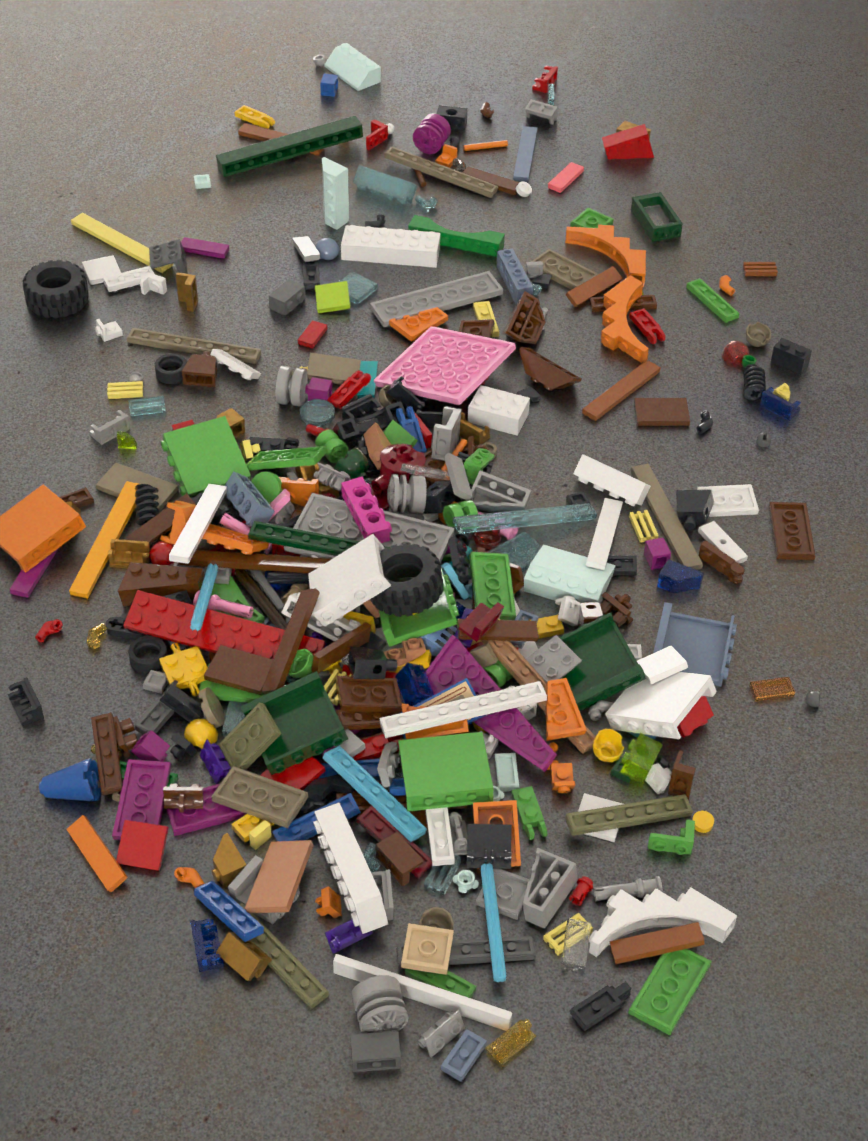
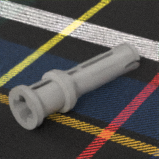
M655 876V879L648 880L638 878L635 882L593 887L595 901L609 899L612 895L616 896L621 889L631 896H637V898H644L647 894L651 895L655 889L663 892L660 876Z

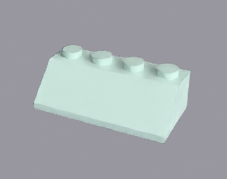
M348 43L335 47L324 64L325 68L338 75L340 79L357 91L381 82V67Z
M323 157L324 219L326 225L337 230L349 222L348 168Z

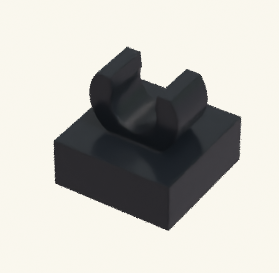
M178 733L172 736L171 740L176 745L171 748L170 753L180 761L186 753L191 757L195 755L197 749Z

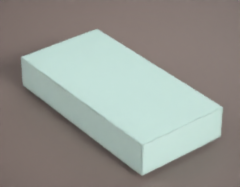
M516 753L495 754L497 787L502 792L519 789Z

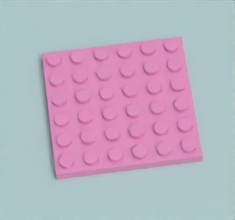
M431 326L376 377L374 382L377 387L383 388L386 385H391L394 380L402 376L404 378L401 381L402 385L411 391L413 395L460 405L516 349V346L512 342Z

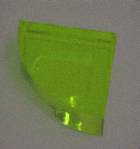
M117 431L118 448H137V442L130 434Z

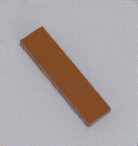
M612 266L568 291L566 296L573 306L577 307L588 301L591 297L619 283L623 278L615 267Z
M699 922L609 941L615 964L705 945Z

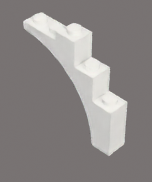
M691 887L686 894L682 893L677 901L660 890L655 889L651 895L647 894L641 902L621 889L616 896L612 895L606 904L608 907L607 916L601 924L602 927L599 931L595 930L589 938V953L597 957L610 945L609 941L618 940L635 931L654 927H678L699 922L702 934L723 943L734 929L737 915Z

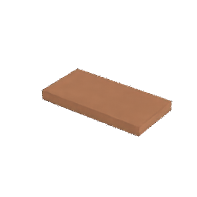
M311 840L270 843L245 906L248 913L289 912L314 846Z

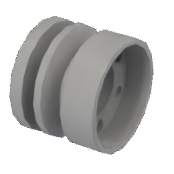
M392 474L387 491L389 511L396 513L398 508L399 513L403 514L406 506H408L409 514H423L426 503L425 476L411 475L409 483H407L405 475H401L399 479L398 475Z
M389 975L370 977L361 981L352 990L351 997L357 1012L360 1032L399 1031L407 1024L408 1013L402 1000L399 981L395 977Z

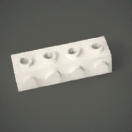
M583 454L573 473L578 476L579 481L585 484L591 482L594 484L593 488L602 492L606 489L610 491L609 495L619 499L621 496L626 499L625 503L631 506H635V504L642 506L651 487L638 479Z
M300 592L289 595L281 612L282 614L291 618ZM312 612L307 627L336 641L361 624L352 619L349 621L341 616L324 627Z

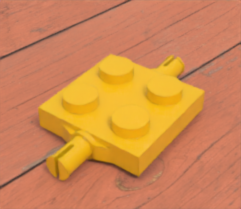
M173 643L171 649L174 654L159 658L168 683L170 685L176 680L178 681L177 688H190L192 696H196V694L198 696L200 690L197 685L206 681L204 680V674L208 668L203 656L196 646L181 651L179 644L175 643L174 646Z

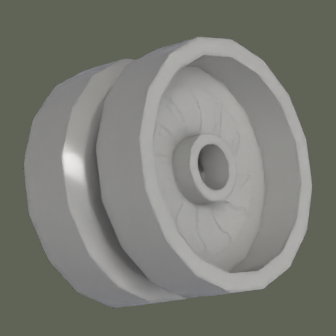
M289 366L280 367L275 390L277 404L287 405L291 401L293 406L302 407L306 398L305 388L308 384L307 369L296 368L293 372Z

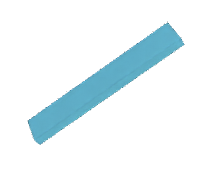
M337 746L324 753L323 759L410 843L425 835L427 828L344 749Z

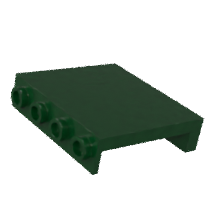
M611 613L601 615L595 621L583 624L577 630L565 633L560 637L582 660L581 663L562 677V679L567 678L579 711L646 679L643 668L636 661L615 624Z
M317 671L240 706L246 717L259 702L265 704L282 733L262 753L271 775L281 773L292 765L300 764L305 759L319 755L325 750L341 745L344 741L348 740L344 727Z

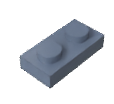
M466 1029L442 1063L441 1070L462 1082L486 1047L487 1040Z

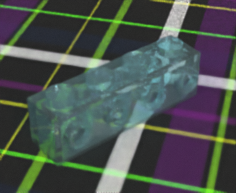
M361 165L358 166L353 180L358 189L363 191L368 189L370 193L375 195L383 194L384 198L390 200L395 198L401 204L406 202L411 204L418 187L412 182Z

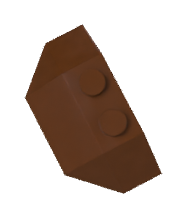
M524 291L511 313L502 334L516 342L536 344L546 323L543 311L539 306V299Z
M521 347L519 350L525 373L531 376L530 379L532 381L544 384L543 387L548 390L563 389L582 380V378L530 348Z

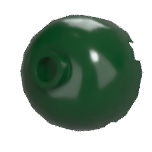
M353 448L347 452L349 456L345 459L341 457L334 470L346 472L351 480L363 477L365 480L369 468L368 459L358 448Z

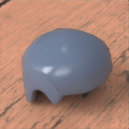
M323 238L316 244V249L322 259L332 260L339 254V246L331 238Z

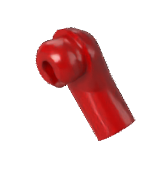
M55 619L45 622L36 634L35 639L39 642H44L48 635L58 633L63 627L62 621Z

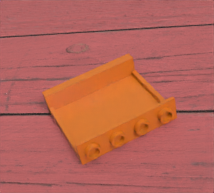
M43 484L0 516V547L15 559L20 568L26 573L86 528V525L78 512Z

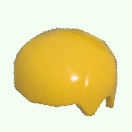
M195 719L186 726L184 738L193 746H198L202 749L206 740L210 744L216 743L218 732L215 726L209 723L207 719Z
M607 728L597 733L592 744L595 756L603 762L618 760L625 748L622 746V736L615 730Z

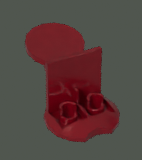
M403 443L393 444L381 451L380 476L369 484L372 496L377 498L379 509L382 508L384 511L389 509L387 491L392 474L398 475L399 479L401 475H405L408 483L409 475L420 471L425 466L426 458L424 453L416 451L412 445Z

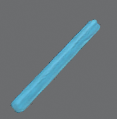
M210 563L207 567L191 620L190 628L192 630H201L218 572L216 564L212 565Z
M484 863L481 865V877L493 978L495 982L506 981V968L493 865Z

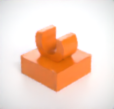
M329 886L321 889V897H318L315 902L322 907L316 909V912L320 916L327 914L333 918L342 916L341 896Z

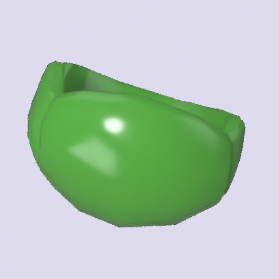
M307 649L297 650L288 675L295 679H301L312 674L313 654Z

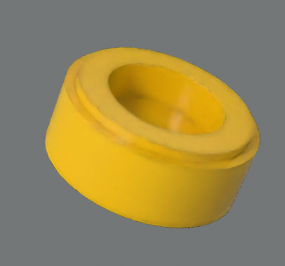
M698 811L693 815L692 820L695 821L696 831L706 833L713 828L714 817L709 812Z

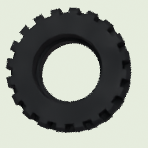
M50 260L46 263H39L38 266L35 265L31 270H28L23 278L22 285L26 305L38 316H44L45 318L54 317V319L68 317L70 314H75L77 310L80 311L89 298L86 274L78 265L72 264L69 261Z
M402 543L399 546L397 544L392 545L389 549L381 550L380 558L383 575L391 584V587L371 598L372 604L380 611L384 610V613L388 615L394 614L397 617L402 615L412 616L414 613L420 614L424 609L428 610L431 608L433 603H436L440 598L444 585L440 561L436 555L424 546L420 547L418 544L409 545L408 543ZM414 577V579L406 582H394L401 578Z

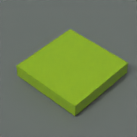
M347 281L315 286L318 313L351 309Z

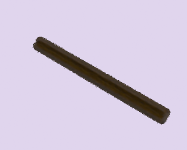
M235 569V576L274 626L286 630L288 623L245 569Z

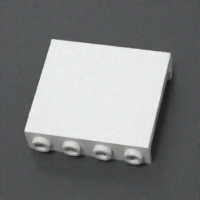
M374 534L308 574L310 589L316 588L320 592L313 609V615L324 627L391 587V584L383 575L380 553L384 546Z
M678 672L653 684L645 679L625 689L605 715L613 730L680 739L681 736L677 726L701 696L713 697L717 691L710 675Z

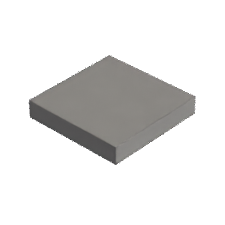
M493 869L498 912L518 920L523 909V900L530 879L502 869ZM482 887L476 899V905L485 908Z

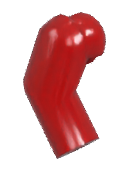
M312 424L306 426V432L316 437L325 431Z

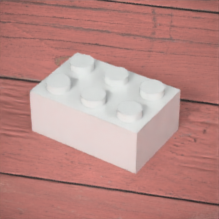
M480 385L468 406V422L483 427L488 426L491 429L518 436L529 415L530 398Z

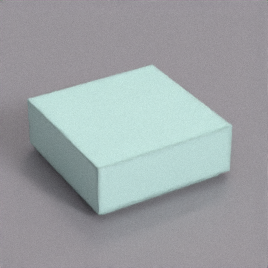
M209 174L194 176L196 189L211 188Z

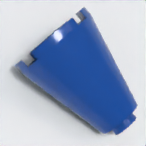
M92 758L85 759L44 776L42 782L39 783L40 793L45 798L98 801L101 798V788H98L99 773L97 762L92 760Z

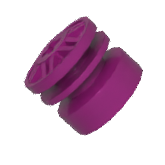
M428 114L414 130L412 135L413 142L423 153L434 154L441 149L449 138L451 128L444 117L439 114Z

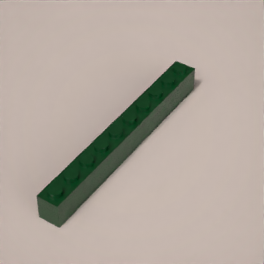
M356 116L217 154V167L223 177L359 139L363 137L362 123Z

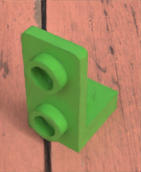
M478 448L465 460V472L468 482L472 485L479 471H483V468L494 459L495 455L487 449Z
M686 820L685 828H680V836L650 833L648 849L691 855L694 843L695 821Z

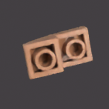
M411 638L402 641L403 648L383 651L387 659H396L397 666H401L426 652V648L422 638Z

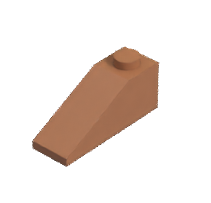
M375 422L363 435L369 457L376 468L380 470L381 451L390 446L391 443L378 423Z

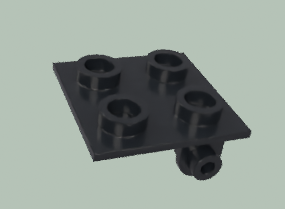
M468 824L467 868H481L482 864L490 863L493 865V869H511L512 825Z

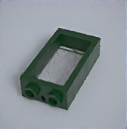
M661 192L632 197L631 211L652 242L681 237L683 223Z

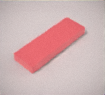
M571 162L548 183V188L561 193L584 172V167Z

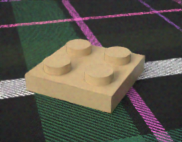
M408 923L401 968L447 975L454 930Z

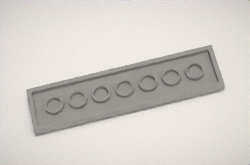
M490 271L372 302L370 303V308L382 326L387 327L390 326L389 320L393 318L399 320L403 319L405 315H410L411 317L418 315L420 311L435 307L445 311L503 295V288Z

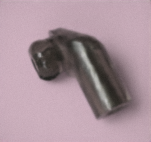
M455 158L453 160L456 171L463 172L466 169V164L460 159Z

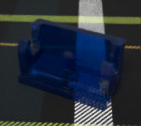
M769 387L762 393L760 406L790 421L800 412L798 405L801 402L797 400L792 404L771 393L775 388Z
M407 663L395 675L405 704L414 706L434 695L423 666Z
M213 919L190 921L199 972L224 967L220 954H216L220 947L217 926L213 925Z

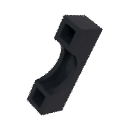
M400 401L385 406L371 415L357 419L352 417L337 422L332 430L339 436L340 440L348 443L356 440L358 436L362 435L364 437L363 434L375 422L378 423L382 431L388 427L392 420L399 423L396 416V410L399 408L403 410L405 419L408 417Z

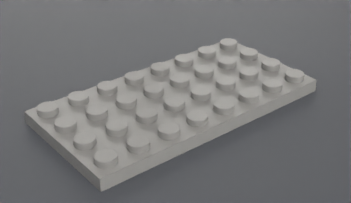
M315 493L311 494L293 527L294 529L356 541L364 540L345 501ZM384 511L385 520L390 522L392 532H390V541L381 543L383 546L391 547L396 544L399 546L402 543H408L409 545L418 544L420 547L424 546L429 551L431 550L441 564L449 546L448 540L454 535V528ZM284 546V551L312 557V555L328 559L336 557ZM405 577L398 580L406 582L414 579V577Z

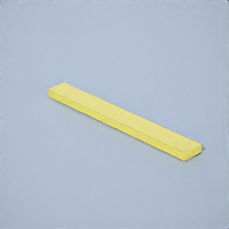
M84 213L71 219L72 225L150 266L149 248ZM173 263L154 269L163 273L171 268Z

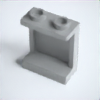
M444 407L442 425L435 424L432 458L445 461L444 456L447 453L452 454L459 441L462 409Z
M256 855L228 886L229 896L238 904L243 903L246 906L262 866L263 859ZM299 886L292 903H294L300 895ZM285 912L254 914L273 925L278 918L283 917Z

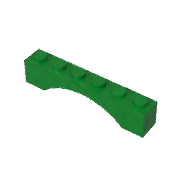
M414 215L408 225V230L440 233V245L495 257H497V251L504 248L505 233L490 230L476 233L453 231L439 226L428 217Z

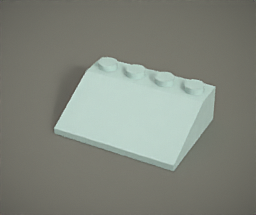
M543 545L530 563L524 577V592L555 601L564 596H572L580 603H601L603 600L601 595L606 592L616 565L606 563L605 570L587 567L588 557Z

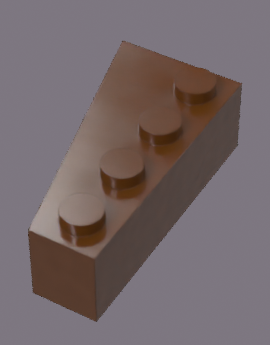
M130 562L118 589L123 606H130V603H133L137 590L162 597L187 590L190 600H193L197 591L201 590L205 577L204 569Z

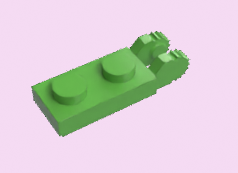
M532 786L511 790L512 799L517 800V813L528 839H534L535 833L532 827L537 826L541 837H547V828Z

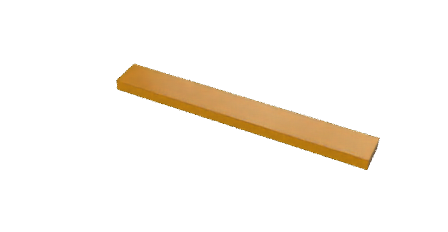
M126 481L69 590L70 595L89 598L109 559L108 551L111 550V539L119 540L136 507L135 486L139 485L138 483Z

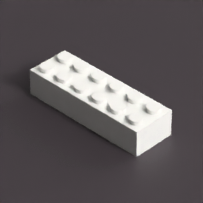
M345 226L341 242V260L437 268L440 251V233L374 228L370 226Z
M340 803L314 811L317 819L313 821L317 834H321L317 836L321 849H326L324 855L327 863L333 864L330 868L334 879L340 880L337 882L341 895H346L344 901L348 911L353 912L351 913V918L354 926H359L362 934L388 925L381 893Z

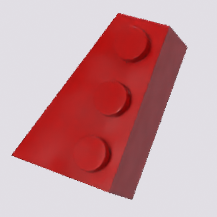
M645 124L602 137L608 159L654 158Z

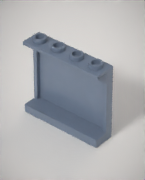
M664 602L653 654L672 646L686 660L688 665L687 669L680 672L710 675L714 686L721 687L723 679L727 680L729 668L725 667V665H730L732 653H729L728 650L733 649L734 638H731V635L735 636L737 624H733L735 616L732 615L730 623L679 614L671 612L672 603Z

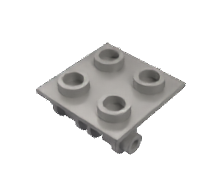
M319 462L320 470L316 471L313 476L320 483H325V485H329L342 492L341 483L351 480L346 472H339L330 465H323Z
M557 635L526 659L546 682L562 679L563 676L582 662Z

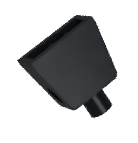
M676 490L677 514L680 523L684 524V527L688 530L695 529L696 524H705L714 505L712 490Z
M350 646L347 666L353 679H384L386 671H396L397 660L387 659L382 650Z

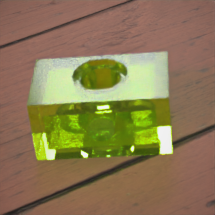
M640 733L637 740L632 739L627 749L631 752H625L620 762L624 764L620 772L643 784L663 744Z

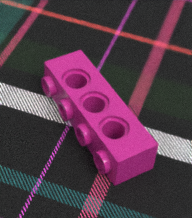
M363 477L342 482V497L363 538L365 539L374 534L380 543L390 541L391 524L389 521L386 522L383 509H379L376 496H372L369 483H365Z

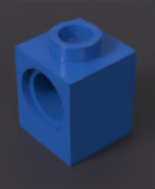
M323 75L320 82L321 95L335 97L338 90V75Z

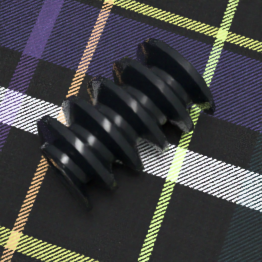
M749 364L743 371L744 396L748 400L761 399L766 395L765 370L757 365Z
M149 484L135 486L136 524L140 526L159 513V509L155 508L159 506V503L155 501L159 499V496L155 494L159 490Z

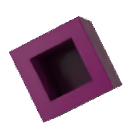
M312 377L310 383L305 388V394H308V402L328 405L327 400L332 395V380Z
M664 537L646 540L644 555L651 570L669 567L671 552Z
M150 730L139 738L131 752L141 760L163 762L167 757L166 751L170 745Z

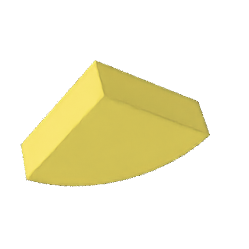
M784 383L773 391V395L787 403L791 395L790 388Z

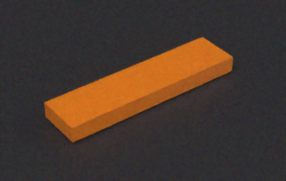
M82 815L66 829L109 892L114 891L128 878L87 817Z

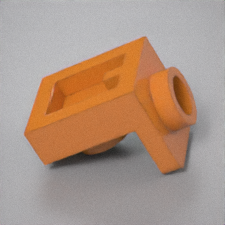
M444 144L443 153L435 160V163L451 168L457 161V148Z
M572 763L551 764L552 791L558 790V793L571 792L570 790H573L575 787Z

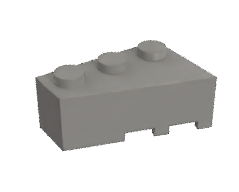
M480 470L472 486L471 493L473 497L470 500L475 503L478 511L524 514L531 498V490Z
M537 848L531 878L528 881L523 900L526 921L542 928L548 925L578 880L576 863Z

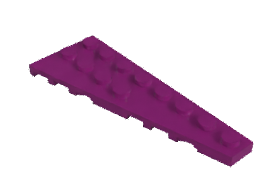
M454 635L449 638L418 682L420 686L433 695L466 678L477 696L501 690ZM517 708L487 714L473 722L544 772L557 756Z

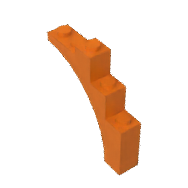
M598 225V228L567 226L565 243L577 244L602 252L618 263L626 277L633 276L643 282L644 287L646 250L630 249V238L614 237L613 225Z
M630 275L604 294L603 306L607 310L603 312L602 325L606 328L601 331V343L613 351L619 348L635 360L644 363L648 360V347L635 337L626 318L633 303L642 295L643 282Z

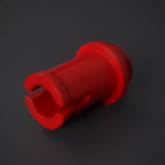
M586 876L579 878L569 900L574 905L581 906L588 892L593 890V881Z

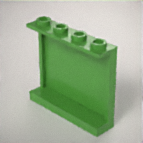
M226 416L163 433L161 446L163 451L168 454L167 461L170 467L173 466V475L175 481L180 483L181 487L179 489L182 496L187 493L191 498L192 496L204 493L208 484L225 486L233 471L251 480L250 472Z
M442 569L443 592L438 601L433 603V606L428 610L424 609L420 614L416 613L412 614V616L402 615L401 617H397L394 614L388 615L384 613V610H379L382 629L389 647L411 638H418L457 625L456 616H459L449 577L447 574H443Z
M483 732L398 740L407 811L473 805V803L493 802V783Z

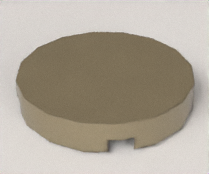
M209 687L200 690L198 696L203 699L201 708L208 722L214 724L215 728L224 725V712L215 693Z

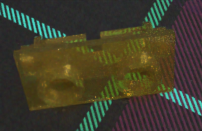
M528 1019L519 1020L485 1049L503 1065L536 1038V1035L530 1030L532 1027L531 1022Z

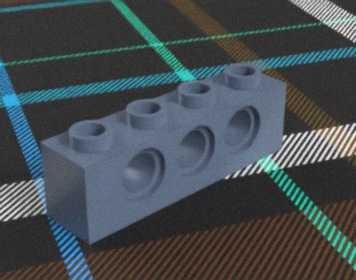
M513 248L497 251V268L517 305L524 291L532 295L533 286Z
M233 471L225 485L227 486L226 498L233 503V507L240 512L239 515L246 520V525L252 527L254 521L268 523L275 512L248 477Z

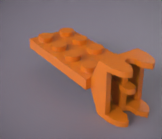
M183 501L167 502V507L175 510L171 533L168 536L161 535V540L175 545L197 505ZM209 524L202 537L209 544H223L226 549L234 550L236 548L241 550V553L247 555L260 552L269 546L267 542L248 539L247 534Z

